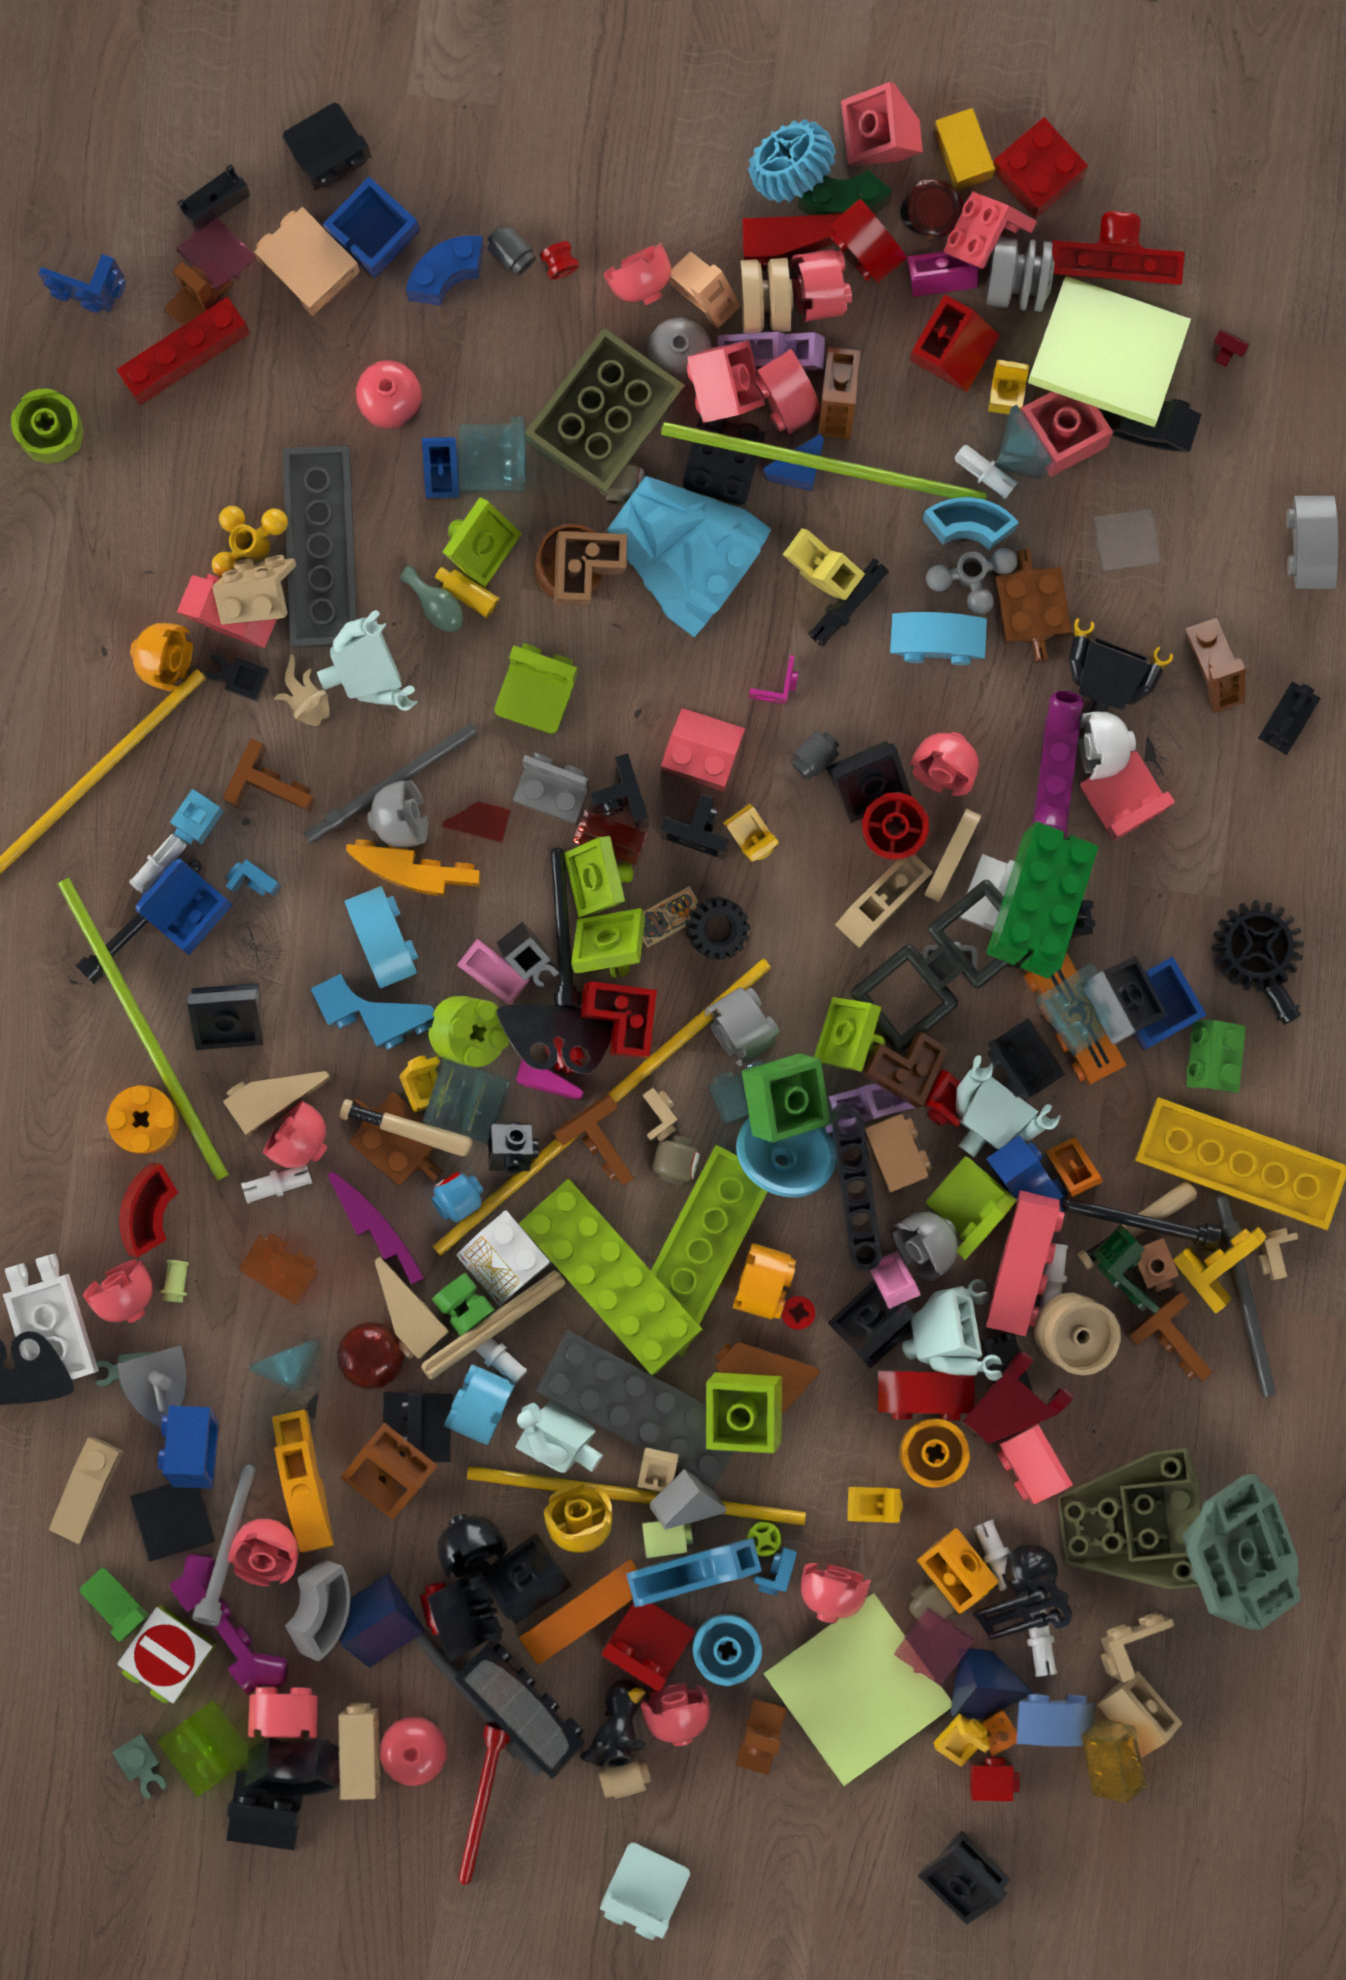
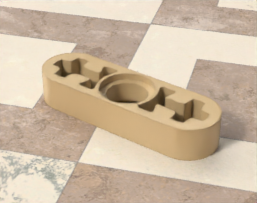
M966 808L924 896L940 902L982 815Z

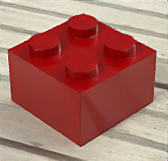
M1045 117L996 157L993 163L995 167L994 175L1034 219L1038 218L1085 177L1088 164Z

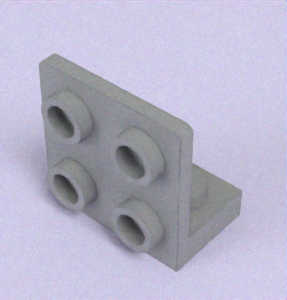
M534 753L533 757L525 755L522 761L524 771L513 802L576 825L590 789L589 780L584 776L585 772L570 765H566L564 769L556 767L552 764V759L541 754Z

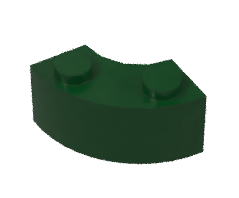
M868 169L859 176L846 180L824 175L822 177L823 183H817L813 187V191H806L802 198L798 196L797 208L808 215L843 214L861 198L872 213L877 214L891 202L893 190Z

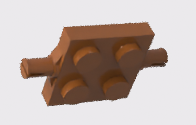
M1027 548L1016 551L1020 570L1012 574L995 576L994 584L1004 644L1019 641L1032 643L1034 661L1038 663L1049 660L1045 641L1055 636L1069 635L1072 629L1061 567L1049 569L1033 568L1031 550Z
M394 1092L380 1106L372 1110L382 1114L386 1112L433 1126L418 1112L413 1113L411 1106ZM359 1097L354 1099V1103L357 1106L372 1110ZM362 1121L360 1129L348 1142L399 1188L411 1174L420 1169L434 1182L439 1179L436 1174L441 1177L444 1173L443 1170L429 1159L435 1147L381 1130L377 1125Z

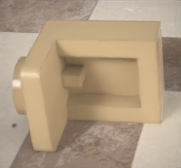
M651 1088L642 1096L662 1123L649 1132L647 1137L650 1141L657 1138L661 1142L676 1131L673 1125L678 1122V1119L670 1110L675 1105L664 1090L657 1093L654 1088Z
M1287 1228L1267 1232L1268 1239L1264 1240L1260 1245L1263 1255L1258 1256L1259 1266L1263 1275L1268 1274L1269 1281L1287 1277L1279 1244L1298 1239L1297 1232L1288 1234Z

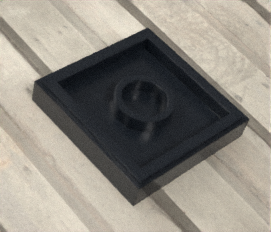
M171 1484L130 1496L149 1562L216 1542L201 1488L172 1487Z

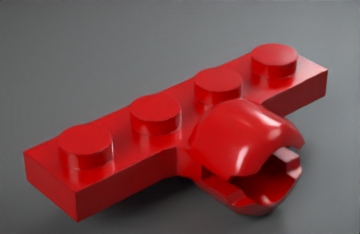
M1109 211L1101 217L1100 235L1096 243L1052 240L1053 275L1181 286L1185 251L1142 247L1139 242L1141 225L1139 215L1131 212Z

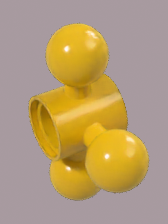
M237 506L225 507L220 512L219 523L225 531L231 532L229 545L233 551L220 552L214 556L212 560L213 572L221 578L224 572L234 569V562L239 561L243 557L253 559V562L264 560L269 554L271 547L267 536L269 534L279 535L288 526V518L282 510L276 508L267 510L262 516L261 526L256 530L249 525H245L246 518L242 509ZM253 538L252 545L246 549L248 541Z

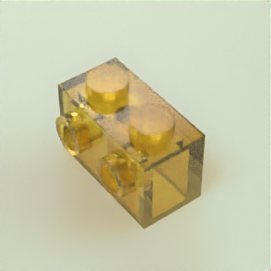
M1101 1719L1081 1735L1093 1796L1127 1804L1146 1788L1135 1726Z

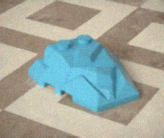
M645 476L606 531L609 534H627L626 560L630 565L634 566L644 582L642 583L655 596L665 616L692 637H695L711 616L721 608L759 555L760 548L772 529L746 509Z

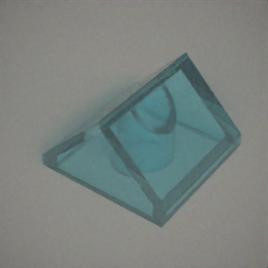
M1016 404L1010 409L995 466L1000 470L1042 479L1047 475L1052 460Z
M310 1340L249 1365V1368L253 1373L292 1390L300 1391L303 1389L321 1348L320 1341Z

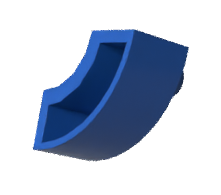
M483 236L455 237L439 243L430 249L418 261L410 274L406 287L408 301L441 306L445 294L455 284L467 279H479L484 253Z
M1018 1135L986 1159L1003 1188L1016 1199L1020 1190L1060 1200V1212H1064L1061 1204L1067 1192L1057 1178L1050 1179L1039 1161L1043 1156L1032 1141L1026 1144Z

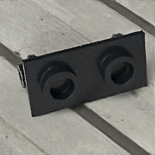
M1292 681L1258 739L1287 755L1321 698L1313 694L1315 690L1306 684L1300 686Z

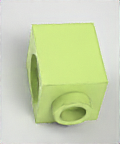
M659 1520L642 1522L647 1558L687 1553V1545L693 1544L691 1523L665 1530Z

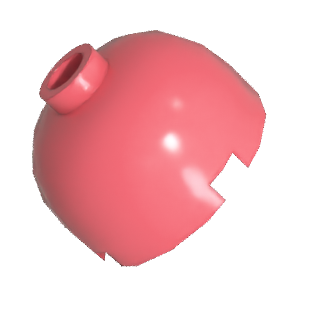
M659 243L656 248L652 245L622 260V268L615 270L612 266L603 273L609 287L617 297L630 303L643 300L644 304L648 305L662 297L660 290L669 283L671 264L662 243Z
M393 360L378 361L368 366L360 375L356 387V403L362 415L372 425L384 429L399 428L410 421L412 417L414 418L419 412L422 403L421 384L415 373L403 363Z
M955 732L937 733L927 737L918 746L910 761V766L914 765L912 771L914 777L928 788L941 793L942 787L948 790H954L951 796H961L968 794L974 786L979 771V758L973 746L963 735Z
M299 1100L284 1115L282 1120L285 1121L278 1131L274 1129L263 1150V1154L269 1160L285 1168L294 1169L302 1167L310 1160L317 1162L327 1149V1145L323 1143L327 1133L326 1123L322 1115L310 1104Z
M132 1259L110 1269L105 1273L107 1278L100 1285L95 1280L84 1291V1299L97 1316L107 1322L127 1320L128 1323H132L146 1313L144 1308L150 1303L153 1294V1281L141 1260L137 1262L136 1259Z
M272 1519L250 1521L236 1532L228 1556L229 1564L232 1562L235 1566L234 1573L248 1583L269 1586L270 1581L280 1580L279 1584H282L294 1575L298 1561L297 1540L292 1531L279 1521Z
M808 1563L804 1566L800 1591L802 1599L808 1608L818 1613L817 1619L828 1623H837L838 1618H849L857 1614L863 1607L871 1583L869 1579L862 1582L864 1575L828 1564L826 1570H817L818 1563Z
M678 1683L664 1686L660 1692L656 1690L649 1693L650 1700L645 1701L644 1698L641 1700L642 1715L646 1728L657 1739L672 1743L674 1746L690 1744L692 1739L697 1737L708 1725L710 1704L707 1689L699 1684H696L697 1690L687 1689L686 1683Z
M408 1716L395 1721L385 1731L380 1742L379 1759L384 1771L394 1781L405 1786H420L432 1781L442 1771L447 1760L448 1744L443 1731L433 1722L423 1717Z

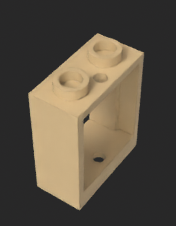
M369 1702L350 1703V1706H347V1709H344L339 1714L340 1800L375 1799L381 1791L379 1708H371Z

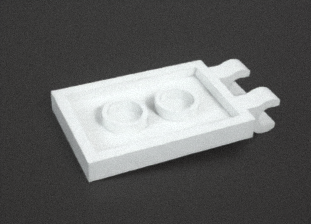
M56 1254L36 1259L37 1268L43 1282L31 1286L28 1285V1271L25 1263L6 1268L5 1274L12 1292L3 1294L15 1336L27 1331L37 1332L44 1336L59 1355L72 1380L98 1372V1366L70 1275L59 1276V1262ZM25 1339L19 1346L21 1356L25 1360L31 1361L38 1357L40 1348L33 1339Z

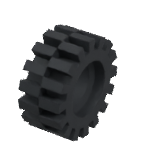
M723 897L705 898L706 901L703 903L699 901L696 904L697 908L689 912L688 915L691 917L689 921L686 920L685 925L688 927L686 935L691 940L690 944L692 947L711 959L725 960L727 956L730 958L736 956L735 952L737 950L741 952L744 948L742 946L743 942H748L750 937L747 935V930H750V924L747 923V919H749L747 914L742 911L739 905ZM714 916H724L729 921L730 931L723 940L713 941L706 933L707 922Z

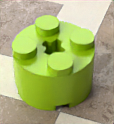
M42 388L33 390L20 399L21 401L11 415V429L17 442L33 460L43 463H57L66 460L79 451L84 434L83 421L73 403L66 396L55 390ZM51 421L53 425L50 426V430L44 431L46 422Z
M452 996L445 999L436 1007L432 1015L434 1020L432 1027H429V1040L432 1048L440 1057L453 1063L471 1067H482L490 1064L510 1042L496 1013L499 1007L491 1001L468 996Z

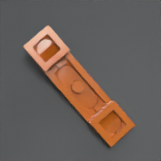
M631 1558L518 1637L537 1665L552 1657L633 1600L626 1573L638 1570Z

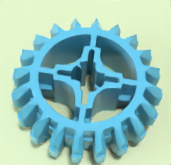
M804 119L798 123L794 120L787 127L782 124L780 130L776 132L771 131V135L767 139H761L762 145L753 149L755 155L749 159L750 167L748 168L750 178L753 181L752 184L768 200L774 199L777 203L782 202L784 199L790 202L795 196L802 198L806 191H813V187L817 183H823L822 177L831 173L830 166L836 162L834 159L836 150L831 141L832 138L815 121L808 122Z

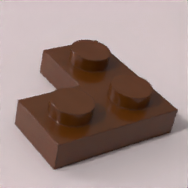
M923 1032L915 1034L905 1058L883 1044H879L874 1047L862 1075L912 1106L920 1108L925 1104L949 1048Z

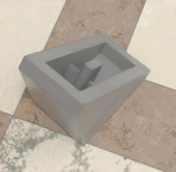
M685 1469L650 1502V1509L665 1530L726 1513V1506L714 1489Z

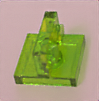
M214 1699L157 1741L196 1797H199L247 1761L248 1750L250 1749Z

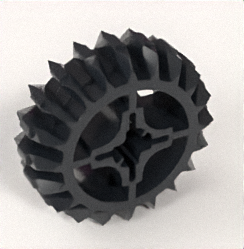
M1258 900L1252 902L1251 911H1249L1245 903H1241L1238 906L1240 916L1236 911L1230 909L1227 912V916L1231 923L1225 919H1221L1218 922V925L1225 932L1215 931L1213 933L1215 939L1222 941V944L1211 946V950L1214 952L1222 951V956L1214 959V963L1217 965L1225 962L1227 967L1220 972L1221 975L1225 976L1232 971L1235 974L1230 981L1232 985H1236L1243 978L1242 986L1243 990L1246 991L1250 989L1252 981L1255 982L1257 992L1263 991L1264 981L1272 989L1276 988L1277 982L1275 977L1281 980L1282 983L1287 982L1288 976L1284 970L1289 973L1297 971V967L1290 960L1301 961L1303 957L1300 953L1293 952V949L1304 946L1303 941H1293V937L1300 934L1301 929L1295 928L1290 931L1288 925L1294 922V917L1290 916L1283 921L1280 917L1284 914L1285 909L1282 907L1275 914H1272L1273 906L1271 902H1267L1264 905L1263 911H1260ZM1262 920L1274 927L1265 933H1260L1252 926L1248 927L1244 921ZM1235 929L1240 932L1239 936L1243 941L1244 947L1241 953L1234 958L1231 940ZM1281 935L1284 951L1282 959L1278 964L1275 960L1276 956L1272 951V943ZM1267 936L1270 937L1261 948L1263 954H1260L1258 951L1256 953L1252 952L1247 957L1245 956L1254 944L1252 938H1255L1257 942L1259 939L1263 940ZM1254 959L1263 966L1266 965L1270 972L1255 973L1246 970L1241 965L1248 960Z

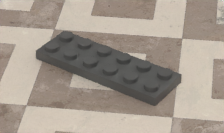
M350 446L282 448L285 514L288 518L286 551L287 559L293 558L296 562V567L287 575L291 648L333 646L334 639L347 622L357 620Z
M569 1330L566 1331L535 1388V1391L643 1449L646 1447L679 1454L676 1467L687 1470L713 1487L717 1484L734 1452L706 1449V1404Z

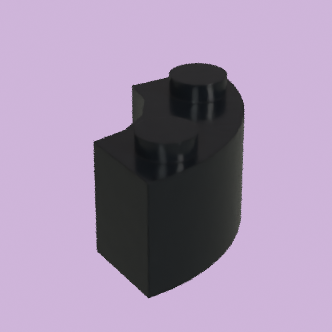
M1172 399L1171 401L1163 402L1155 427L1106 411L1104 418L1113 431L1112 436L1151 448L1190 452L1202 414L1190 409V403L1180 399Z
M319 1737L304 1742H285L268 1738L248 1750L245 1787L281 1796H309L335 1790L340 1787L339 1746Z

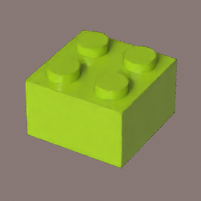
M715 1372L706 1382V1449L775 1453L782 1443V1376Z

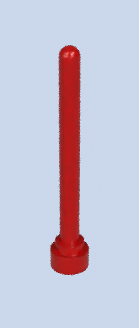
M486 1722L482 1736L485 1739L484 1744L487 1746L458 1876L459 1882L463 1885L469 1884L472 1880L500 1751L505 1748V1744L510 1742V1736L497 1722Z

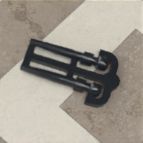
M1038 1576L1028 1580V1585L1033 1591L1021 1592L1019 1596L973 1612V1615L984 1628L989 1640L1035 1627L1039 1629L1048 1626L1049 1622L1054 1624L1056 1629L1069 1625L1072 1619V1610L1068 1605V1594L1063 1590H1059L1050 1578ZM1045 1587H1046V1588L1048 1589V1591L1050 1592L1051 1597L1046 1598L1048 1592H1047V1590L1045 1589ZM1052 1606L1056 1607L1055 1609L1049 1610L1048 1614L1043 1612L1034 1615L1033 1618L1030 1615V1613L1040 1611ZM1017 1607V1608H1015V1609L1008 1610V1611H1005V1612H1002V1613H999V1614H996V1615H993V1616H990V1617H987V1616H986V1615H988V1614H992V1613L999 1612V1611H1003V1610H1006V1609H1009V1608ZM1058 1608H1060V1610L1064 1614V1617H1062V1614L1060 1613ZM1021 1616L1025 1620L996 1632L993 1630V1625Z

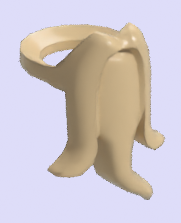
M291 654L285 674V683L293 696L280 693L276 695L274 700L286 701L294 711L293 716L297 721L312 726H319L321 720L329 718L330 715L328 693L325 690L319 691L311 683V669L303 674L305 686H302L295 679V657Z

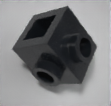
M517 1122L491 1124L488 1137L489 1170L506 1171L508 1173L529 1171L532 1158H538L539 1151L538 1138L532 1137V1125H522Z

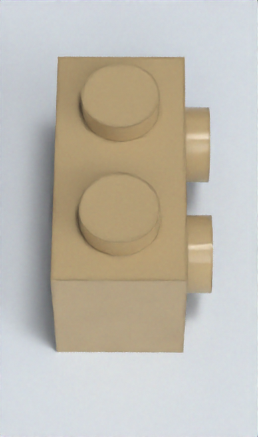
M1136 1671L1134 1673L1136 1678L1120 1682L1112 1687L1097 1706L1143 1758L1168 1742L1183 1723L1139 1671Z

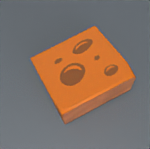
M1002 1709L980 1722L987 1730V1738L990 1745L988 1751L992 1757L1017 1743V1730Z

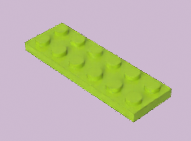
M715 1145L651 1269L699 1325L768 1192L755 1184L747 1176L740 1165L737 1155L718 1145ZM689 1344L678 1355L683 1357Z
M569 1178L518 1223L652 1376L704 1331Z

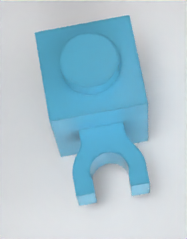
M192 789L170 823L177 828L174 834L191 845L193 840L202 845L224 811L221 807Z

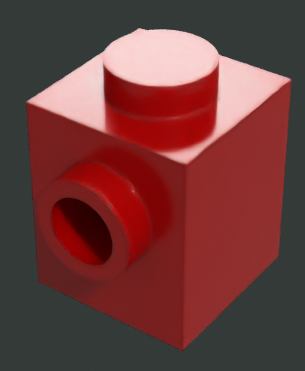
M985 1757V1763H970V1799L972 1801L1013 1802V1793H1019L1020 1774L1019 1772H1014V1766L1011 1763H1005V1757Z

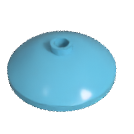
M748 1118L737 1137L736 1151L744 1172L759 1187L775 1195L783 1197L811 1195L827 1184L836 1166L834 1143L824 1127L772 1143L752 1136L750 1119Z

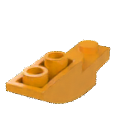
M355 840V845L347 844L346 846L347 853L361 866L376 876L410 891L445 897L447 884L480 887L481 872L480 870H474V864L456 862L454 863V868L441 867V861L421 859V865L415 864L416 853L414 850L391 845L388 848L375 847L376 842L370 840Z
M303 1409L273 1416L272 1422L277 1447H274L277 1466L300 1553H306L334 1546L323 1480L319 1478L308 1411Z

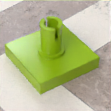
M479 497L464 521L456 519L450 524L448 536L451 540L442 553L474 582L485 588L522 533L489 501Z
M610 836L596 838L564 853L578 918L592 916L625 902L621 883L632 881L633 868L629 862L616 864Z
M642 908L577 919L571 962L575 974L609 968L610 975L618 978L617 967L620 976L623 977L630 972V964L640 963L645 926V915Z
M832 997L814 1058L821 1059L822 1065L862 1072L867 1053L872 1054L875 1047L873 1043L885 1045L884 1037L874 1034L882 1007L872 1003Z

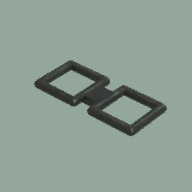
M990 880L981 881L928 926L929 934L940 947L924 959L912 944H906L851 990V996L855 1001L875 1004L868 996V993L908 960L940 998L942 1003L902 1036L882 1011H880L876 1027L895 1050L899 1052L906 1050L911 1045L915 1034L928 1032L957 1008L959 1004L958 999L946 985L962 973L974 988H981L1010 964L995 958L978 972L944 931L985 896L999 912L1004 897Z

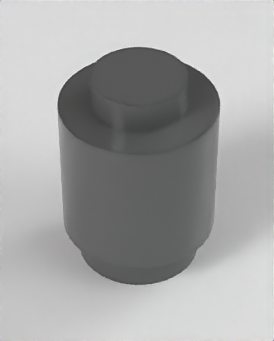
M502 226L498 227L487 239L490 242L487 250L509 273L514 272L519 276L536 260V257L532 254L533 249L511 226L505 229Z
M815 731L793 753L795 757L790 763L809 781L813 776L817 777L840 755L836 750L839 743L827 731L822 735Z

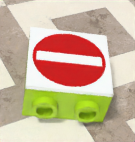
M161 1604L155 1608L117 1665L124 1669L122 1674L137 1684L141 1681L151 1688L150 1693L161 1702L167 1703L170 1701L175 1703L179 1700L217 1643Z

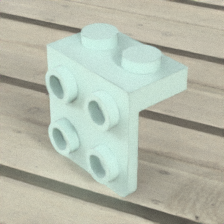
M634 1842L630 1843L603 1897L600 1909L605 1911L604 1917L614 1923L623 1925V1922L626 1921L637 1926L635 1932L645 1938L654 1940L655 1936L663 1939L669 1927L671 1915L690 1877V1871L687 1867Z

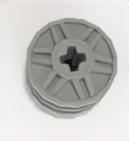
M1000 236L991 254L986 306L1008 308L1012 294H1019L1020 310H1026L1029 296H1034L1033 311L1042 313L1044 304L1050 295L1053 280L1052 242L1043 241L1040 256H1036L1035 240L1030 239L1025 254L1018 253V240L1016 237Z

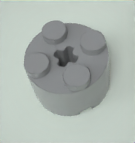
M739 987L704 1010L706 1017L712 1014L714 1022L709 1025L723 1049L729 1056L736 1053L740 1058L735 1062L739 1066H743L776 1044L775 1036L780 1034L774 1020L770 1016L765 1018L759 1006L762 1003L752 988L745 991Z

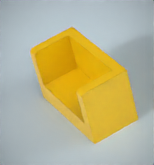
M970 108L935 120L933 131L955 191L992 179L995 167L974 109Z

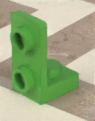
M105 1567L100 1568L79 1589V1592L114 1628L110 1633L119 1642L129 1637L150 1616Z

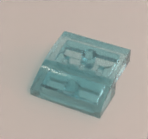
M443 1058L422 1123L459 1133L488 1145L491 1124H496L510 1081Z

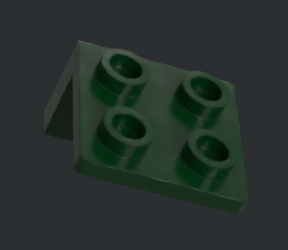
M1120 1224L1092 1253L1100 1262L1096 1267L1117 1289H1121L1139 1309L1144 1311L1148 1307L1156 1314L1160 1308L1124 1273L1127 1269H1133L1140 1262L1145 1248Z

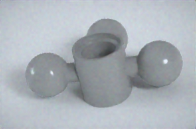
M1008 548L997 549L992 554L991 559L987 560L978 552H967L959 559L956 568L949 569L944 565L931 567L926 574V582L932 590L941 592L948 589L952 581L958 580L964 587L971 588V593L967 598L969 610L974 614L984 615L992 609L994 604L992 594L988 590L983 589L981 584L986 573L992 570L1002 575L1011 573L1016 568L1017 557ZM970 562L975 563L979 566L981 573L976 577H969L964 573L963 565Z

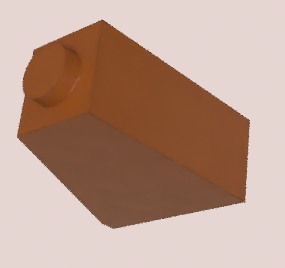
M727 1342L714 1357L718 1361L715 1368L720 1373L782 1376V1415L821 1372L817 1367L740 1342H736L733 1347Z

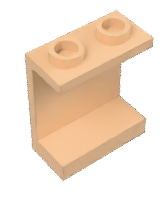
M301 207L297 212L291 211L282 219L281 227L273 235L271 233L266 234L257 243V250L254 253L258 262L261 265L265 263L301 300L303 308L313 317L360 272L358 263Z

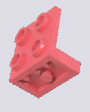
M972 191L969 199L963 206L962 213L954 230L948 236L944 253L983 269L1003 229L1015 234L1018 229L1032 233L1037 221L1007 204Z
M1137 751L1130 753L1128 764L1116 775L1096 780L1088 778L1080 784L1082 792L1113 842L1170 809L1175 803L1169 791L1164 794L1162 793Z

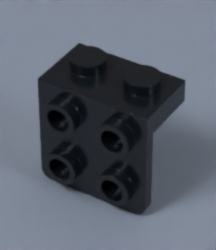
M338 103L326 106L283 133L284 142L314 190L331 185L339 176L349 170L361 167L371 158L367 142L362 134H357Z
M701 417L696 429L759 443L764 442L766 432L760 431L756 425L750 423H740L738 425L727 422L726 418L703 423ZM692 442L683 479V487L692 492L736 504H744L749 495L758 456Z
M1029 1018L1002 1036L988 1042L991 1050L987 1054L997 1069L1003 1067L1009 1079L1006 1080V1084L1016 1098L1021 1095L1024 1100H1027L1066 1075Z

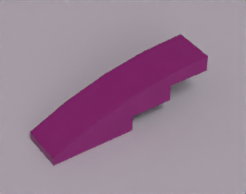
M335 1172L327 1174L356 1235L361 1236L370 1231L383 1259L387 1261L398 1256L412 1285L425 1280L426 1278L410 1250L388 1220L362 1193Z

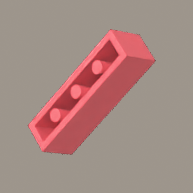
M1019 1191L986 1315V1327L1026 1337L1028 1326H1035L1039 1307L1034 1306L1037 1294L1043 1296L1048 1276L1042 1274L1045 1263L1052 1264L1056 1244L1051 1243L1054 1231H1061L1065 1215L1064 1212H1060V1200Z

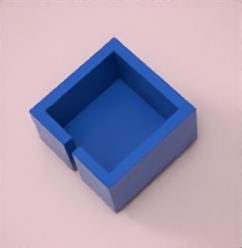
M369 176L323 224L325 230L349 254L351 253L353 259L374 279L420 232L418 220Z
M1173 956L1145 972L1168 1016L1133 1034L1143 1051L1207 1015Z
M169 1405L168 1415H163L161 1434L166 1436L165 1449L159 1450L158 1469L163 1470L162 1474L172 1487L213 1489L219 1421L210 1407Z

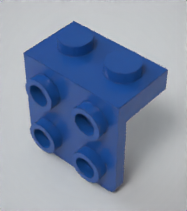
M101 254L90 284L41 267L38 273L44 282V286L50 290L49 294L65 302H68L69 298L81 302V307L94 313H99L100 309L110 313L115 299L121 298L126 286L125 276L115 259Z
M177 859L164 870L163 875L150 890L143 894L135 909L186 954L190 955L233 904L184 861Z

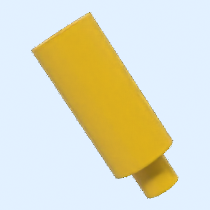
M440 567L435 575V578L443 583L442 589L449 591L456 599L485 618L491 615L500 600L499 597L456 569L449 572L445 568Z

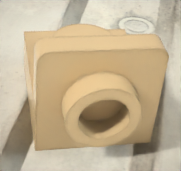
M645 1447L637 1487L662 1492L674 1480L679 1454Z

